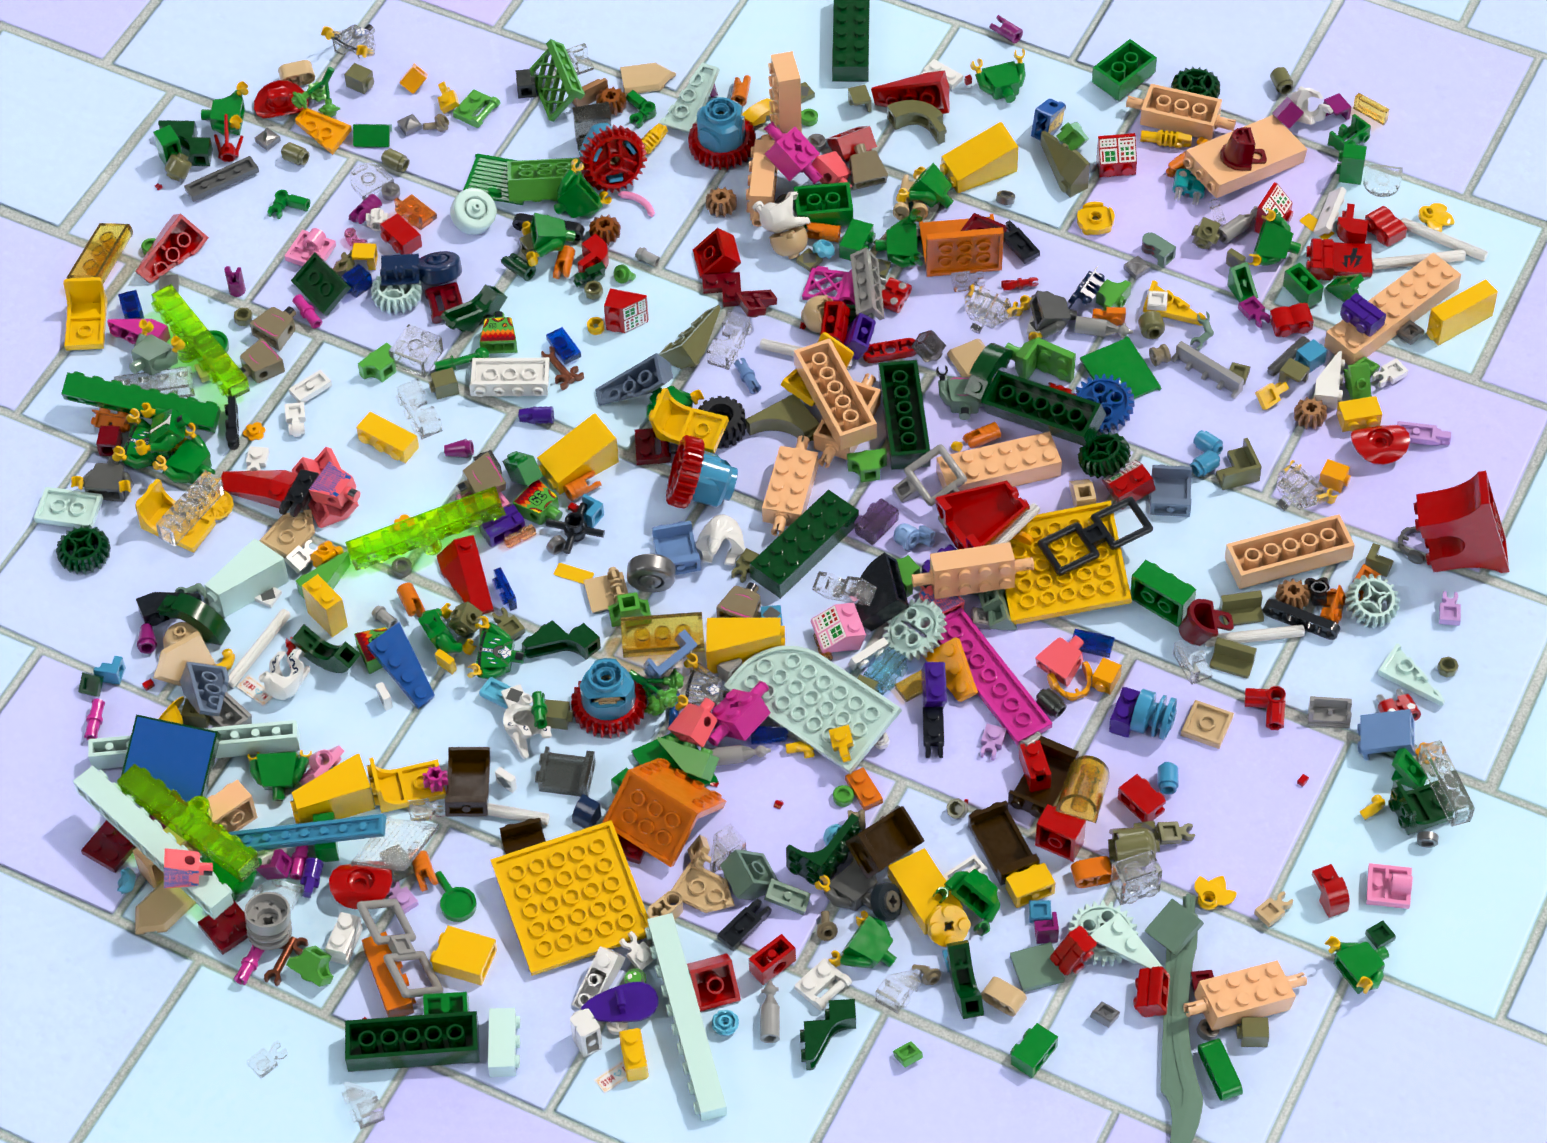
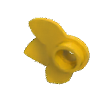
M1441 203L1422 206L1418 211V218L1421 222L1442 232V226H1450L1455 223L1452 215L1446 212L1447 206Z
M1199 876L1194 884V889L1198 894V904L1205 910H1213L1217 906H1227L1235 900L1237 892L1233 890H1226L1224 876H1218L1209 882L1204 877Z

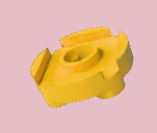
M1098 201L1084 204L1083 208L1077 212V224L1082 229L1083 234L1100 235L1111 232L1115 219L1113 209L1103 206L1104 203Z
M954 904L935 907L928 915L926 923L928 925L927 933L929 938L942 947H947L946 944L963 941L971 927L970 920L965 911ZM952 921L951 929L945 931L944 923Z

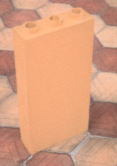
M1274 115L1244 126L1251 127L1256 143L1255 149H1263L1267 157L1265 164H1252L1251 171H1240L1227 167L1220 159V151L1223 145L1227 144L1232 132L1187 149L1183 164L1217 199L1304 163L1308 149ZM1254 153L1253 155L1255 159L1262 158L1259 154Z

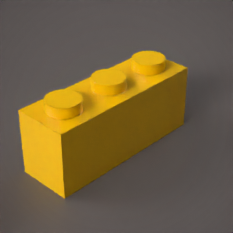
M371 411L356 427L358 439L362 443L369 444L379 452H384L394 460H400L405 464L419 449L417 435Z

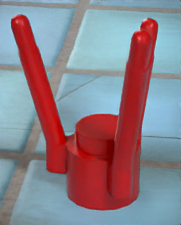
M225 114V143L221 147L217 134H214V139L218 150V158L224 162H232L235 158L239 157V150L244 137L240 136L236 149L232 143H229L228 115Z

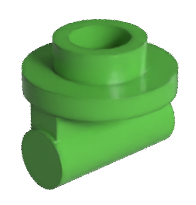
M624 264L617 265L614 269V278L618 283H626L636 278V274L631 272Z

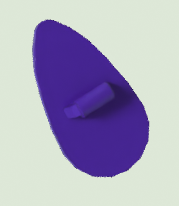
M630 982L595 995L581 1007V1010L589 1009L596 1021L637 1022L648 1019L655 1013L658 1007V995L649 984Z

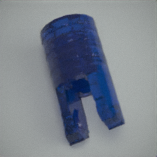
M758 726L751 734V745L785 742L788 738L787 728Z

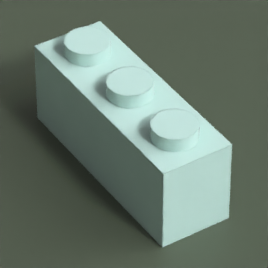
M515 1007L489 1008L488 1070L490 1077L516 1076V1068H520V1055L516 1054L517 1048L521 1047L520 1035H517V1029H521V1017L516 1015Z

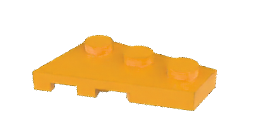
M303 108L295 118L296 124L332 155L352 131L351 125L309 108Z
M955 637L934 648V653L927 652V657L925 658L927 662H945L946 687L957 701L962 702L978 694L959 638Z

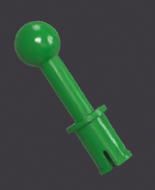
M480 347L474 353L462 357L453 358L451 355L450 358L435 361V370L437 372L452 367L456 370V366L472 362V358H489V351L484 347Z

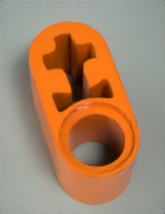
M1107 856L1079 860L1070 866L1077 888L1108 884L1115 879L1110 858Z

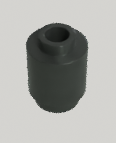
M1050 688L1042 689L1036 695V703L1050 716L1058 718L1067 708L1064 700Z

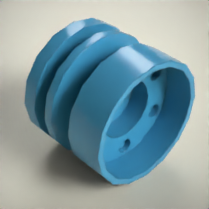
M1143 688L1134 708L1130 730L1144 734L1148 726H1151V736L1155 737L1160 729L1159 739L1165 740L1175 722L1177 698L1171 697L1168 705H1166L1167 695H1163L1158 703L1156 702V692Z

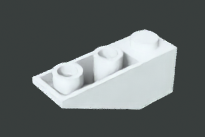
M1342 351L1335 355L1316 379L1314 397L1316 401L1322 400L1326 408L1337 409L1338 401H1342L1343 390H1339V386H1343L1344 375L1340 374V371H1344L1345 359H1341Z
M600 946L572 1006L581 1010V1007L589 999L608 990L616 979L626 957L609 948Z

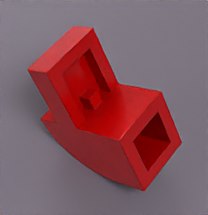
M1347 203L1346 211H1342V217H1338L1337 236L1344 243H1365L1368 220L1354 219L1355 204Z
M594 234L581 244L584 258L578 261L579 273L585 272L586 268L603 262L606 269L608 267V246L602 238Z
M1332 864L1312 870L1311 875L1321 891L1319 901L1328 918L1347 912L1350 898L1343 877L1338 876Z

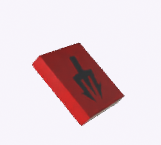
M1334 242L1333 276L1361 274L1363 277H1372L1371 244Z

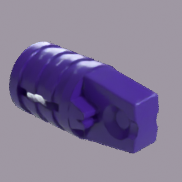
M533 406L519 409V421L532 424H553L554 407Z
M307 858L305 860L300 884L304 885L302 897L311 898L313 887L319 888L324 863L317 858Z

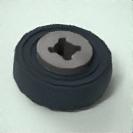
M886 882L878 884L873 888L870 903L874 915L879 920L891 921L897 919L900 915L903 901L898 887L895 884Z

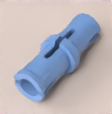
M740 358L742 364L737 359L734 365L740 373L742 382L746 383L751 394H755L754 388L758 393L761 390V385L755 378L754 370L750 369L745 358Z

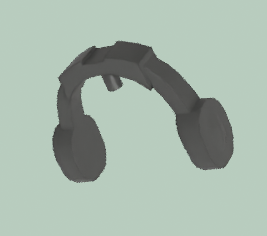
M1416 526L1406 527L1398 536V548L1408 556L1409 561L1415 564H1422L1425 556L1418 551L1407 549L1403 544V540L1409 541L1408 535L1421 532L1416 531Z

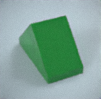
M1248 262L1229 268L1227 286L1240 303L1252 296L1258 298Z

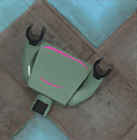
M945 365V373L941 374L938 366L936 374L940 377V380H938L940 398L947 406H950L952 413H959L961 420L970 419L971 414H977L980 407H983L982 400L963 393L970 377L947 376V379H945L948 367Z

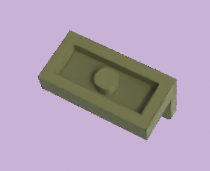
M1261 590L1221 596L1220 611L1228 612L1232 615L1234 626L1264 622V614L1261 607L1263 598ZM1222 617L1224 625H1228L1227 620Z
M1217 637L1209 667L1248 679L1255 662L1257 648Z

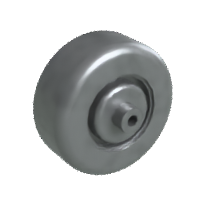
M659 554L637 555L628 562L627 581L633 588L643 592H662L673 586L676 567L669 558Z

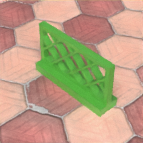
M550 39L546 43L548 49L529 69L530 75L535 78V87L549 121L554 122L575 98L581 100L585 93L564 44ZM551 55L550 63H547L548 58ZM541 66L539 75H537L536 70ZM546 66H549L548 73L545 75ZM554 67L557 69L555 76H553ZM543 79H546L545 86L542 88ZM554 79L553 87L550 88L551 80ZM560 79H561V81H562L561 88H558V86H559V81H560ZM549 91H550V92H551V95H550V100L548 101V100H547V97H548V93H549ZM557 92H560L558 101H555ZM565 92H567L568 97L564 100ZM554 104H557L555 111L552 112Z

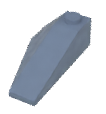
M658 353L653 354L596 388L598 404L601 406L655 391L673 378L670 362Z
M186 662L180 679L183 694L199 714L220 715L229 682L226 667Z

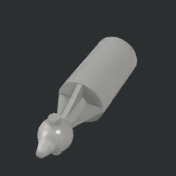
M1257 206L1253 207L1250 214H1239L1220 227L1217 233L1220 234L1219 240L1223 244H1227L1249 229L1253 219L1256 220Z
M1077 316L1074 333L1101 337L1118 333L1121 336L1120 338L1124 339V336L1133 334V330L1129 329L1126 323L1117 327L1105 319Z
M741 744L708 748L713 751L712 755L719 758L717 766L743 763L755 755L762 758L771 752V748H766L763 745H759L755 749Z
M769 980L764 989H761V993L766 995L760 1007V1040L764 1043H776L780 1040V1006L774 998L776 992L779 991V987H775L772 980Z

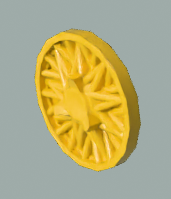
M213 489L203 493L198 498L196 506L199 513L216 521L227 517L232 512L234 504L233 498L228 492L221 489Z

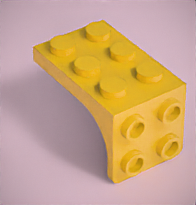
M99 277L64 279L63 285L67 300L64 345L66 351L104 349L108 301L102 279Z
M823 332L817 343L830 338L845 367L848 368L854 352L828 333ZM795 368L783 379L781 386L812 407L815 405V402Z
M663 388L661 393L657 395L654 410L652 409L649 414V421L657 439L680 444L685 435L703 439L705 443L704 451L714 454L729 422L727 416L691 408L679 403L670 395L667 388Z
M155 479L153 483L149 484L147 491L142 497L138 498L135 504L141 529L193 553L216 525L214 519L173 500L166 493L159 479Z
M373 757L369 758L370 765H366L375 806L380 805L381 813L445 798V786L442 792L434 791L431 793L429 787L424 788L422 774L427 773L428 767H438V759L398 769L386 770L377 767Z

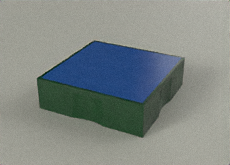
M136 714L119 782L122 793L125 796L127 794L130 795L137 803L160 805L175 811L188 813L193 807H197L206 801L209 775L215 763L221 734L218 731Z

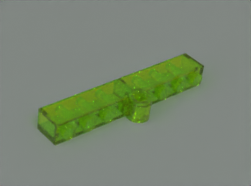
M172 284L151 294L153 310L156 313H160L162 321L165 325L168 324L170 326L172 334L185 342V348L178 350V359L181 362L190 363L196 359L201 370L208 373L212 384L216 383L222 396H235L238 398L250 391L248 378Z
M496 486L346 541L345 544L355 570L358 571L376 563L385 562L392 557L403 555L416 548H422L427 555H436L442 549L441 540L462 533L473 527H478L491 520H497L505 516L506 513Z
M133 764L117 780V784L125 796L127 794L130 795L137 805L143 807L149 814L239 881L243 882L260 865L257 857L258 853L254 848L245 846L238 836L230 835L223 825L212 821L213 813L209 800L206 797L196 796L186 802L177 791H171L162 780L153 778L146 768H140L136 764Z

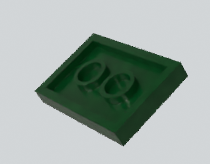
M316 252L313 253L291 279V282L326 316L329 315L351 289L345 280Z

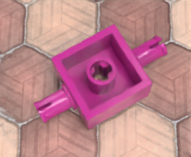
M772 121L764 128L775 141V144L765 155L789 182L800 172H804L813 184H816L823 177L811 165L812 161L820 153L796 127L783 134Z
M758 681L750 692L732 689L714 707L711 714L717 718V723L714 726L715 730L708 738L710 744L718 746L725 736L746 741L769 716L771 712L761 698L769 690L765 682Z

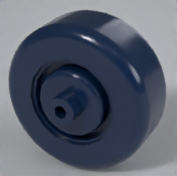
M439 251L424 255L419 258V264L417 265L420 282L428 285L445 284L457 279L462 274L459 255L450 251Z

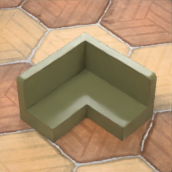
M1248 437L1243 438L1241 448L1227 451V457L1232 467L1216 471V478L1222 490L1260 481L1262 466Z

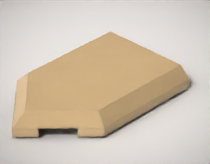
M656 62L620 67L625 95L632 90L638 94L661 91L665 84L676 76L675 72Z
M977 338L950 349L947 352V356L961 377H970L971 374L969 373L974 362L986 346L981 339Z
M311 509L303 510L297 517H291L290 513L282 515L259 541L285 559L296 547L300 546L302 548L315 534Z
M198 631L161 650L158 665L153 676L154 679L181 686L180 679L186 662L216 665Z
M691 861L671 889L681 893L683 903L704 913L735 906L727 879L705 868L702 871L696 868Z
M163 880L135 907V934L140 935L145 934V932L157 931V933L167 932L196 902L180 887L164 888Z

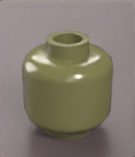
M180 152L178 155H170L164 168L167 172L166 176L176 181L186 179L192 167L191 162L188 161L189 157Z
M1147 311L1139 317L1138 325L1143 337L1157 339L1164 333L1165 324L1159 312Z

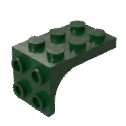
M1451 776L1408 791L1404 790L1399 780L1393 781L1388 804L1391 811L1396 813L1398 823L1402 829H1405L1407 835L1465 816L1470 812V808Z
M852 813L829 844L819 851L805 852L788 844L786 847V867L794 875H800L805 878L811 885H815L817 881L823 885L824 883L820 879V876L826 875L831 880L835 876L840 863L844 864L848 858L850 850L845 842L859 833V817Z

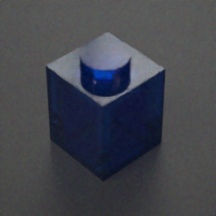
M360 264L342 275V278L351 287L347 294L350 293L355 298L372 287L371 274Z
M137 290L118 294L125 319L144 318Z

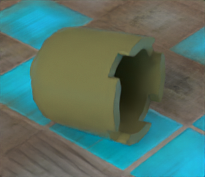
M1134 827L1109 830V833L1112 834V839H1108V852L1110 860L1115 862V865L1112 866L1114 871L1145 868L1154 863L1156 853L1160 852L1159 840H1155L1153 833L1149 829Z

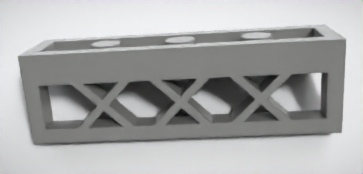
M864 248L850 255L856 315L859 313L865 315L872 313L880 321L885 319L879 262L878 258L870 250Z

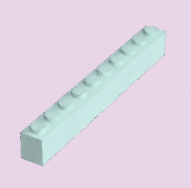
M297 720L204 728L218 731L221 734L216 758L246 756L248 754L256 755L257 752L259 754L300 750V732ZM131 735L88 739V758L91 766L93 765L97 770L123 767Z
M92 765L73 780L76 792L162 872H164L165 849L189 851L184 845L180 846L170 832L166 833L163 831V827L157 820H151L143 807L138 808L130 795L127 794L125 796L117 783H111L108 780V776L101 769L98 771ZM214 872L212 876L199 875L198 886L180 887L213 919L234 903L231 888L225 883L222 885Z
M673 913L647 919L648 927L645 928L647 941H652L653 946L650 947L652 959H657L658 965L655 966L657 977L662 978L663 984L660 985L662 996L668 999V1004H666L668 1017H673L674 1023H671L673 1035L678 1036L679 1042L676 1043L679 1056L683 1055L685 1062H682L684 1075H689L690 1082H687L689 1094L694 1095L696 1100L693 1102L695 1115H700L701 1122L727 1116V1105Z

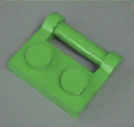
M473 89L459 104L460 106L453 111V117L475 128H479L483 124L482 121L501 102L497 97H490ZM485 105H487V106L481 111V113H480L478 116H476V115L480 112V110H481Z

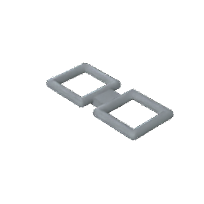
M942 444L937 445L904 469L905 475L928 506L936 504L935 498L938 496L959 492L958 487L967 481L965 474ZM940 454L957 479L931 497L914 471ZM938 516L939 522L945 529L947 526L944 524V518L940 519Z
M394 898L358 902L357 909L375 944H388L392 954L384 955L383 960L402 997L413 998L422 997L423 994L443 993V987L425 952L415 951L411 943L416 940V935L398 900ZM392 907L405 934L381 936L368 909ZM419 960L432 987L408 989L395 962Z

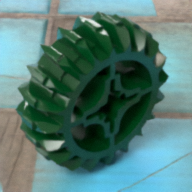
M1192 66L1191 69L1185 67L1184 71L1179 70V73L1175 75L1171 83V88L1213 98H1218L1221 90L1218 76H1214L1213 72H1208L1207 68L1202 70L1201 67L1195 69Z
M1103 432L1100 436L1096 435L1090 447H1080V452L1077 454L1078 463L1083 472L1090 477L1095 476L1097 479L1101 476L1104 478L1107 475L1113 476V473L1120 472L1121 468H1126L1125 464L1130 462L1129 458L1131 457L1130 446L1123 436H1119L1118 433L1113 434L1112 432L1108 434Z
M81 524V527L78 529L73 526V531L66 530V535H61V541H57L56 554L58 561L70 573L73 571L77 575L80 572L86 575L87 571L94 573L95 568L101 569V564H106V559L110 558L111 546L109 538L97 526L92 528L89 524L84 528Z

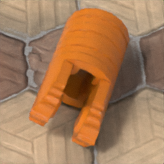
M745 75L743 82H741L739 77H735L731 100L738 102L741 106H745L747 103L751 76Z
M1186 151L1168 163V168L1166 169L1168 177L1175 176L1178 169H1187L1183 164Z
M816 222L806 224L808 238L839 242L841 226Z
M564 245L563 250L558 251L553 278L560 279L562 271L564 277L568 278L570 276L576 252L573 247Z
M992 422L970 431L962 439L973 449L1001 438V432L997 423Z
M592 470L563 486L564 492L570 501H574L583 496V494H587L602 486L600 481H596L590 486L585 481L594 477L595 471Z
M410 582L401 584L396 592L408 616L412 617L416 614L417 617H421L422 613L425 612V608L413 584Z
M427 851L413 853L410 856V862L419 887L423 892L428 890L425 881L426 877H429L433 885L438 884V880Z

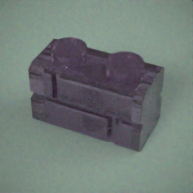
M882 498L876 503H871L867 512L864 515H859L855 520L856 535L865 539L869 544L874 545L899 520V510L893 505H889Z

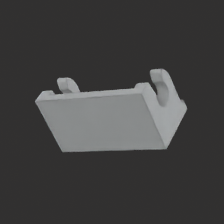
M227 692L223 699L220 715H209L220 727L252 724V715Z
M1310 696L1308 726L1350 728L1352 699Z

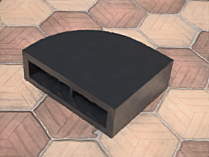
M885 552L867 566L855 590L854 603L863 627L871 632L909 608L898 562Z

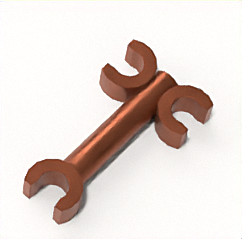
M549 347L550 354H545L544 351H541V357H549L550 362L560 372V375L555 377V383L563 382L560 384L561 390L567 389L569 384L574 383V381L584 379L583 372L575 374L579 372L577 365L573 366L570 372L556 357L554 347Z
M291 936L289 941L279 948L283 949L274 968L264 974L265 982L268 983L271 977H276L274 980L275 986L280 985V973L294 949L297 955H301L303 949L298 947L300 945H309L306 938Z

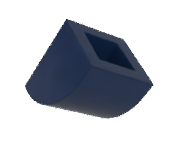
M582 794L574 808L572 822L585 829L595 826L602 815L600 803Z

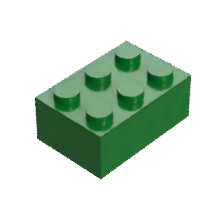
M1129 39L1093 67L1092 83L1117 101H1120L1156 72L1157 57Z
M850 182L794 187V192L797 191L798 193L797 199L794 200L796 217H808L810 222L836 226H848L853 218Z
M1145 559L1132 574L1130 594L1134 602L1179 628V625L1187 615L1188 606L1195 600L1197 589L1191 584L1178 579L1174 574L1161 569L1157 564Z

